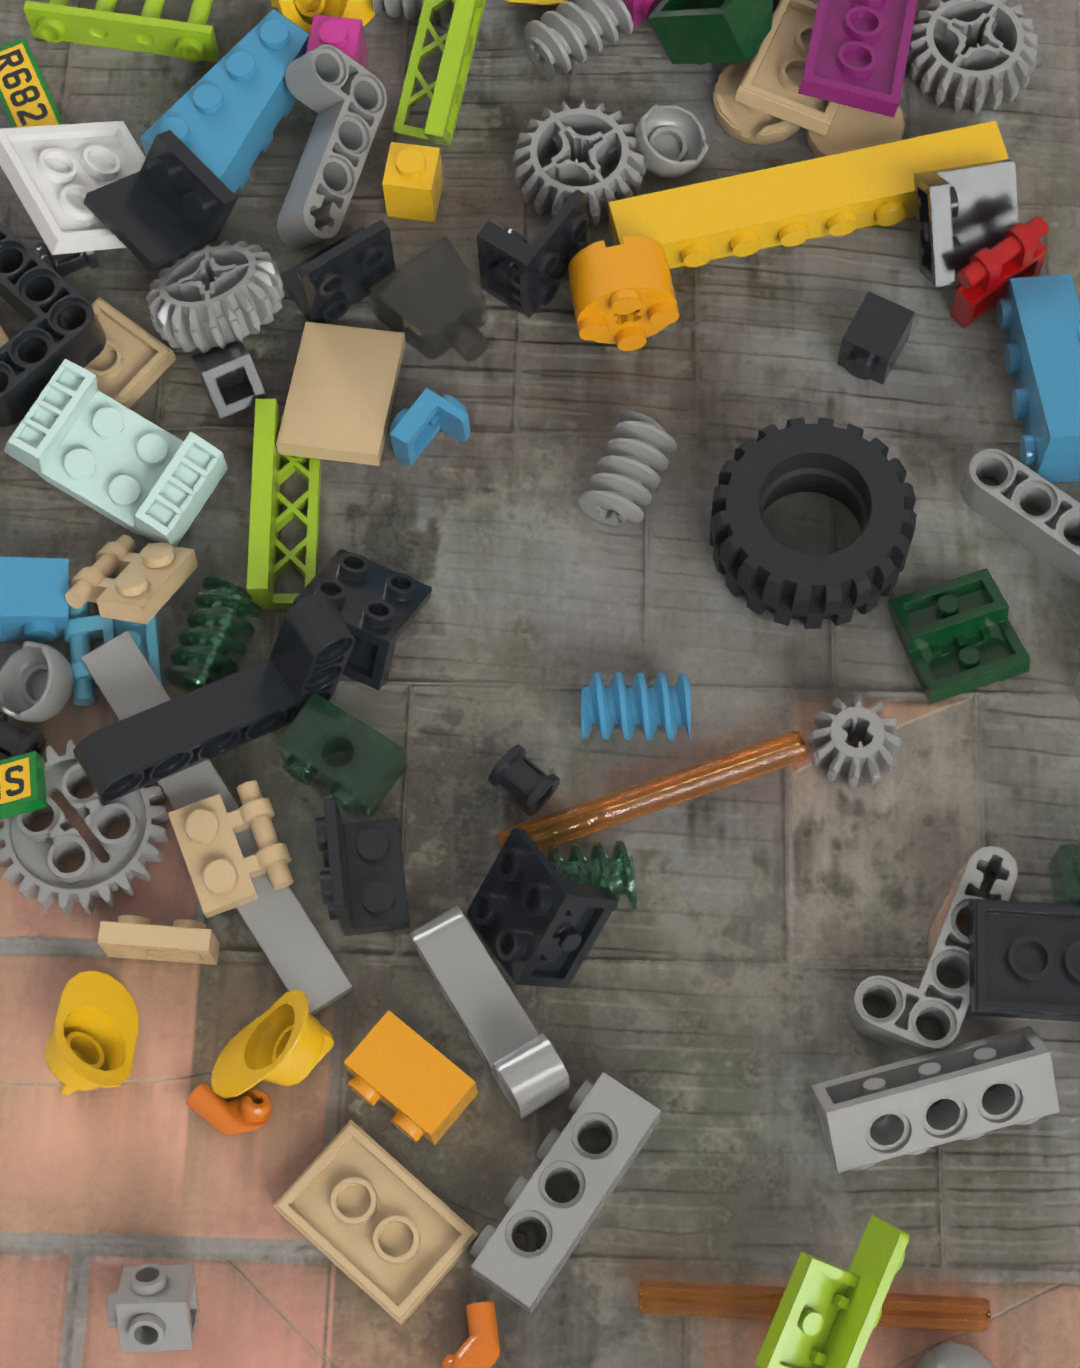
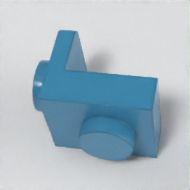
M425 388L411 408H403L391 424L390 437L394 457L411 467L440 429L465 443L471 435L469 415L466 408L450 395L444 394L441 397Z

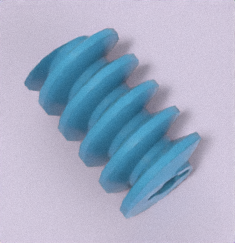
M593 672L588 686L583 687L582 685L581 739L587 740L593 725L597 724L603 740L610 739L615 725L620 726L624 740H631L636 726L641 725L646 740L652 741L658 725H662L668 741L675 740L680 726L685 727L690 741L691 684L687 674L679 673L674 688H670L665 673H658L652 688H648L644 674L636 672L631 687L627 688L621 672L614 673L609 687H605L600 672Z

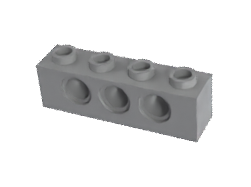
M1031 1026L811 1085L823 1146L838 1173L847 1170H864L872 1167L876 1162L902 1155H919L934 1146L960 1139H977L992 1130L1014 1124H1031L1043 1116L1060 1112L1050 1050ZM997 1084L993 1090L985 1093L989 1087ZM943 1099L935 1107L929 1108L934 1102ZM888 1114L882 1121L873 1123L880 1116Z
M602 1072L594 1085L588 1080L582 1084L568 1107L575 1114L562 1132L553 1128L547 1135L536 1154V1157L542 1162L531 1179L528 1180L521 1176L516 1181L503 1202V1205L509 1211L497 1229L488 1224L470 1250V1254L476 1258L471 1266L474 1275L530 1314L533 1313L660 1122V1109L604 1072ZM591 1128L602 1129L610 1136L611 1145L600 1154L587 1153L578 1143L583 1132ZM557 1176H569L578 1183L579 1192L573 1200L566 1203H558L547 1195L546 1188L548 1183ZM525 1224L540 1226L547 1234L544 1245L534 1252L519 1250L513 1243V1237L518 1228Z

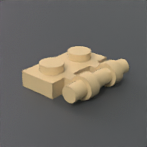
M121 535L115 542L106 543L95 556L96 562L91 567L82 568L71 581L72 587L66 592L65 600L75 609L82 608L87 602L97 603L100 617L148 624L197 569L198 564L195 550L158 542L148 543L139 554L133 553L136 550L135 541L130 536Z
M256 780L247 781L236 788L242 806L232 812L227 813L220 793L168 812L206 919L259 899L252 878L267 873L274 890L285 888L294 883L288 863L292 860L287 845L279 842L271 820L275 816V812L270 799L263 798ZM251 828L259 851L254 855L244 858L235 833Z

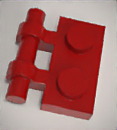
M1036 216L1026 224L1017 223L1005 232V239L991 249L986 247L980 249L970 257V264L958 271L957 277L960 282L955 288L956 296L950 316L963 329L997 306L998 299H1004L1010 278L1033 277L1040 274L1048 248L1039 239L1049 232V227L1042 217Z

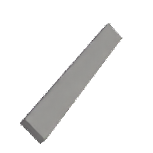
M128 630L81 657L84 665L119 721L171 700ZM209 759L157 781L175 810L219 793L227 813L239 809V806ZM251 828L235 833L244 858L254 855L259 851ZM267 873L252 878L259 899L238 906L236 909L287 991L298 989L305 992L309 1000V1013L315 1015L353 991L352 985L290 887L287 886L274 890Z

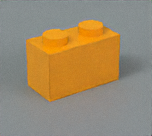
M389 1010L343 1062L349 1075L353 1077L347 1085L371 1106H374L380 1100L396 1114L390 1121L416 1143L423 1136L435 1146L478 1094L476 1081Z

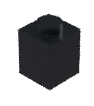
M868 291L842 338L837 364L845 367L856 378L862 380L871 379L883 385L909 338L915 312Z
M234 341L227 344L224 350L217 346L211 348L206 353L200 352L191 356L208 399L220 419L255 405V399H267L251 355L243 343Z

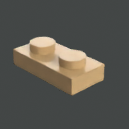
M135 915L119 916L118 922L100 921L97 943L108 957L217 965L220 943L212 929H206V924L200 921L177 919L173 921V926L151 925L152 921L150 919Z

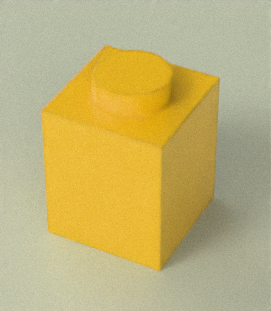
M391 142L382 182L387 217L436 222L444 182L440 148Z

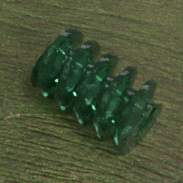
M206 576L203 579L204 591H200L194 600L197 609L191 610L186 619L189 628L183 629L178 637L181 647L175 648L170 656L173 666L167 667L163 672L165 679L171 684L188 692L222 679L220 676L221 672L232 674L238 672L239 665L231 660L228 655L229 653L244 655L248 648L236 639V635L252 636L255 632V628L244 620V616L259 618L263 613L261 607L251 601V596L242 587L224 578Z
M623 840L614 843L611 857L607 856L601 842L593 843L589 859L585 858L579 844L571 845L567 860L563 861L556 845L549 847L546 858L565 882L608 887L618 899L613 912L617 911L621 895L627 896L633 910L637 909L633 858L629 854Z

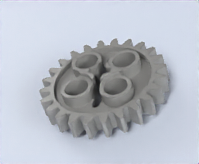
M68 740L66 754L58 756L51 746L46 747L47 762L44 763L47 807L0 820V826L4 827L0 829V847H4L0 849V867H8L3 876L11 886L21 882L18 891L26 900L31 899L38 893L37 902L42 909L47 911L58 899L59 908L65 915H70L75 902L80 901L86 913L91 915L94 911L95 899L102 897L104 902L112 909L115 907V891L121 889L132 898L135 896V892L130 881L134 877L148 882L152 879L144 865L146 861H163L164 858L153 844L169 841L170 836L166 829L157 825L170 820L166 807L156 806L166 797L160 786L150 787L152 784L111 801L100 800L96 792L88 798H75L80 786L90 781L74 756L73 750L76 747L74 741ZM54 791L62 793L82 822L88 826L96 840L109 854L110 859L108 862H100L79 832L73 828L65 814L51 798ZM43 814L54 815L52 824L47 829L40 832L31 831L33 822ZM122 821L130 823V828L123 837L112 840L106 838L108 829L113 824ZM75 854L85 855V861L78 870L72 873L62 872L63 863L68 857Z

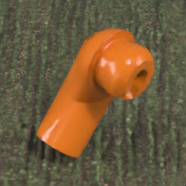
M203 1082L192 1091L186 1101L187 1106L221 1134L228 1136L256 1131L263 1127L271 1117L272 1103L270 1097L262 1090L257 1089L249 1090L248 1096L226 1101L221 1096L215 1094L213 1089Z
M493 1301L466 1305L469 1338L457 1350L455 1355L449 1354L443 1359L441 1368H491L496 1363L500 1355V1343L495 1303Z

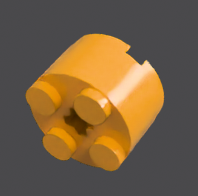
M635 235L621 236L622 245L607 248L605 240L595 242L578 252L571 259L568 266L569 288L580 338L603 344H617L619 350L626 352L644 347L647 343L646 338L675 323L680 316L668 260L662 245L651 238Z

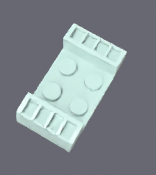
M64 359L8 440L4 449L5 453L35 471L48 483L132 533L142 535L155 543L164 542L176 547L228 470L223 453L191 431L186 439L182 441L98 391L96 375L67 359Z

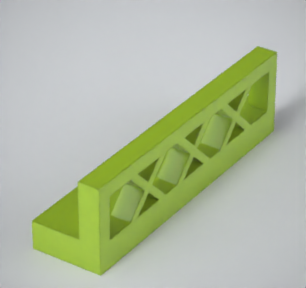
M424 0L392 131L395 135L451 147L486 0ZM452 1L454 9L448 33L439 37L432 25L434 12ZM430 32L435 41L427 45ZM441 49L443 55L437 80L428 85L420 72L423 59ZM419 80L424 89L415 94ZM429 96L431 105L425 129L407 125L411 107Z
M255 399L246 588L254 610L290 609L293 606L294 599L300 593L275 594L276 579L291 565L305 577V587L318 574L322 459L278 454L276 442L283 415H280L276 399ZM281 458L287 463L282 469ZM308 460L309 471L303 466ZM294 472H297L308 482V491L292 504L280 493V485ZM279 504L285 509L281 515H279ZM308 506L306 517L301 513V511ZM295 518L307 530V537L293 550L289 551L278 540V531ZM277 551L284 557L278 563ZM306 553V563L304 565L299 558Z

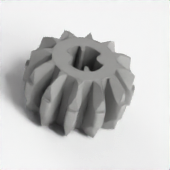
M857 694L853 697L851 707L848 708L837 697L831 702V713L819 711L816 714L814 724L818 729L810 731L808 744L817 748L812 757L814 766L830 764L826 775L829 782L836 780L842 773L848 775L846 782L850 789L857 786L860 775L873 786L879 782L880 770L891 772L894 769L896 759L893 754L900 751L902 739L892 734L898 726L896 717L880 718L884 707L881 701L874 703L870 709L863 707L862 696ZM857 736L862 738L864 743L862 745V742L859 741L858 746L853 747L848 745L846 740L848 738L851 742L852 737Z

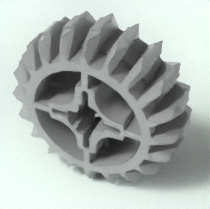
M931 0L926 10H919L918 15L914 19L907 65L911 67V81L921 82L920 89L922 95L936 93L937 107L945 101L953 102L956 113L963 105H970L974 113L977 114L982 109L983 104L996 111L998 106L1001 105L1002 100L1012 103L1018 94V90H1024L1029 84L1032 71H1035L1038 61L1036 56L1039 45L1038 35L1033 33V19L1022 18V5L1009 8L1007 0Z
M583 99L578 108L570 109L563 100L560 112L554 113L545 107L541 115L542 121L530 119L527 125V133L519 134L517 150H515L513 155V167L516 169L514 172L515 183L518 189L522 190V198L526 205L535 204V211L539 217L552 212L553 219L575 190L578 189L586 194L587 216H589L590 222L596 228L600 222V215L604 214L608 217L609 202L639 195L642 189L643 175L646 174V163L644 162V156L636 153L638 138L634 137V123L624 124V117L621 111L607 115V108L603 102L595 110L588 109V105ZM556 149L558 154L551 158V164L542 168L541 165L545 158ZM616 160L618 163L616 169L604 179L601 174L608 170V164Z
M224 241L219 246L211 247L207 244L203 250L197 252L190 251V254L183 259H174L171 268L162 269L158 272L159 279L149 284L151 291L146 296L149 304L148 310L151 315L150 319L156 332L160 333L162 340H167L171 348L182 347L184 352H192L199 348L202 353H206L212 347L219 346L224 350L227 344L234 341L242 343L243 337L248 334L260 333V325L269 324L274 321L273 313H277L282 308L281 299L285 294L282 288L284 284L280 272L269 252H263L260 245L249 246L246 241H239L234 245H231L229 241Z

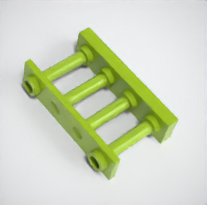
M26 0L23 9L34 38H40L47 42H70L179 57L189 62L208 61L218 63L220 53L214 28L211 25H207L213 0H193L187 22L160 19L165 0H145L141 16L115 13L117 0H97L94 10L68 6L70 0H49V3Z

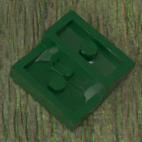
M987 568L888 600V607L901 643L930 704L1030 671V657L1008 620L1009 606Z

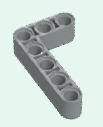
M985 449L974 455L962 486V496L965 503L979 515L1080 584V546L1071 544L1065 538L1067 535H1075L1080 538V503L1006 452L999 449ZM983 476L991 477L1000 485L988 486L978 478ZM1033 506L1038 508L1043 515L1032 516L1027 514L1021 507ZM1080 672L1074 682V692L1079 702Z

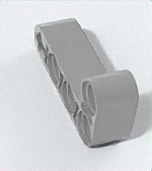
M326 44L292 61L286 68L285 73L286 85L290 93L318 114L277 220L279 237L288 248L295 251H303L328 240L340 230L387 103L386 89L374 74L338 48Z
M988 846L982 847L973 853L960 878L918 988L881 975L868 977L860 983L849 1009L850 1021L859 1033L914 1057L943 1050L951 1046L959 1033L970 1004L969 937L959 931L956 920L965 917L969 918V902L973 898L984 899L977 897L976 894L983 881L985 870L995 874L993 878L994 884L986 899L1009 901L1018 875L1016 861L1009 852L1000 847ZM944 967L955 969L963 977L964 986L957 989L945 987L938 980L936 970ZM870 996L881 997L888 1002L892 1013L885 1018L873 1017L864 1009L862 1000ZM926 1017L935 1019L943 1027L944 1038L935 1041L924 1038L917 1030L916 1021Z
M458 906L451 908L409 933V938L418 955L520 1119L570 1090L568 1072L554 1047L543 1033L538 1034Z

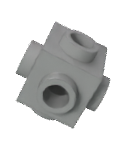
M150 1263L124 1267L118 1291L109 1293L107 1305L108 1324L110 1328H118L121 1353H159L162 1351L193 1350L200 1313L194 1264L158 1265Z

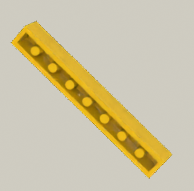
M995 120L609 202L608 229L613 246L623 244L621 236H643L651 238L662 245L670 269L681 266L699 267L710 260L733 255L736 257H746L756 253L758 250L780 245L793 247L804 243L808 239L827 235L839 237L864 227L895 225L903 219L917 216L914 184L915 173L1009 159Z

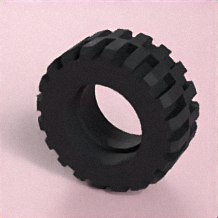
M800 417L787 419L786 428L778 430L775 424H771L758 431L756 443L752 439H745L735 449L734 460H727L719 473L718 486L714 488L710 521V545L714 547L713 561L718 573H727L725 585L735 597H740L745 593L748 596L746 607L758 615H762L765 609L775 613V623L789 626L791 619L804 620L805 629H821L822 620L832 618L835 626L851 622L854 609H857L860 614L865 615L877 607L880 595L888 596L897 584L899 573L904 569L917 514L913 511L916 502L913 485L908 482L904 483L907 471L900 460L893 458L889 461L887 459L889 447L878 438H873L871 442L867 441L862 437L864 429L850 423L846 429L833 426L834 419L818 417L817 424H805L804 418ZM798 492L820 493L838 500L852 512L861 528V535L853 544L835 553L825 555L803 554L779 543L765 527L762 521V513L769 505L786 495Z

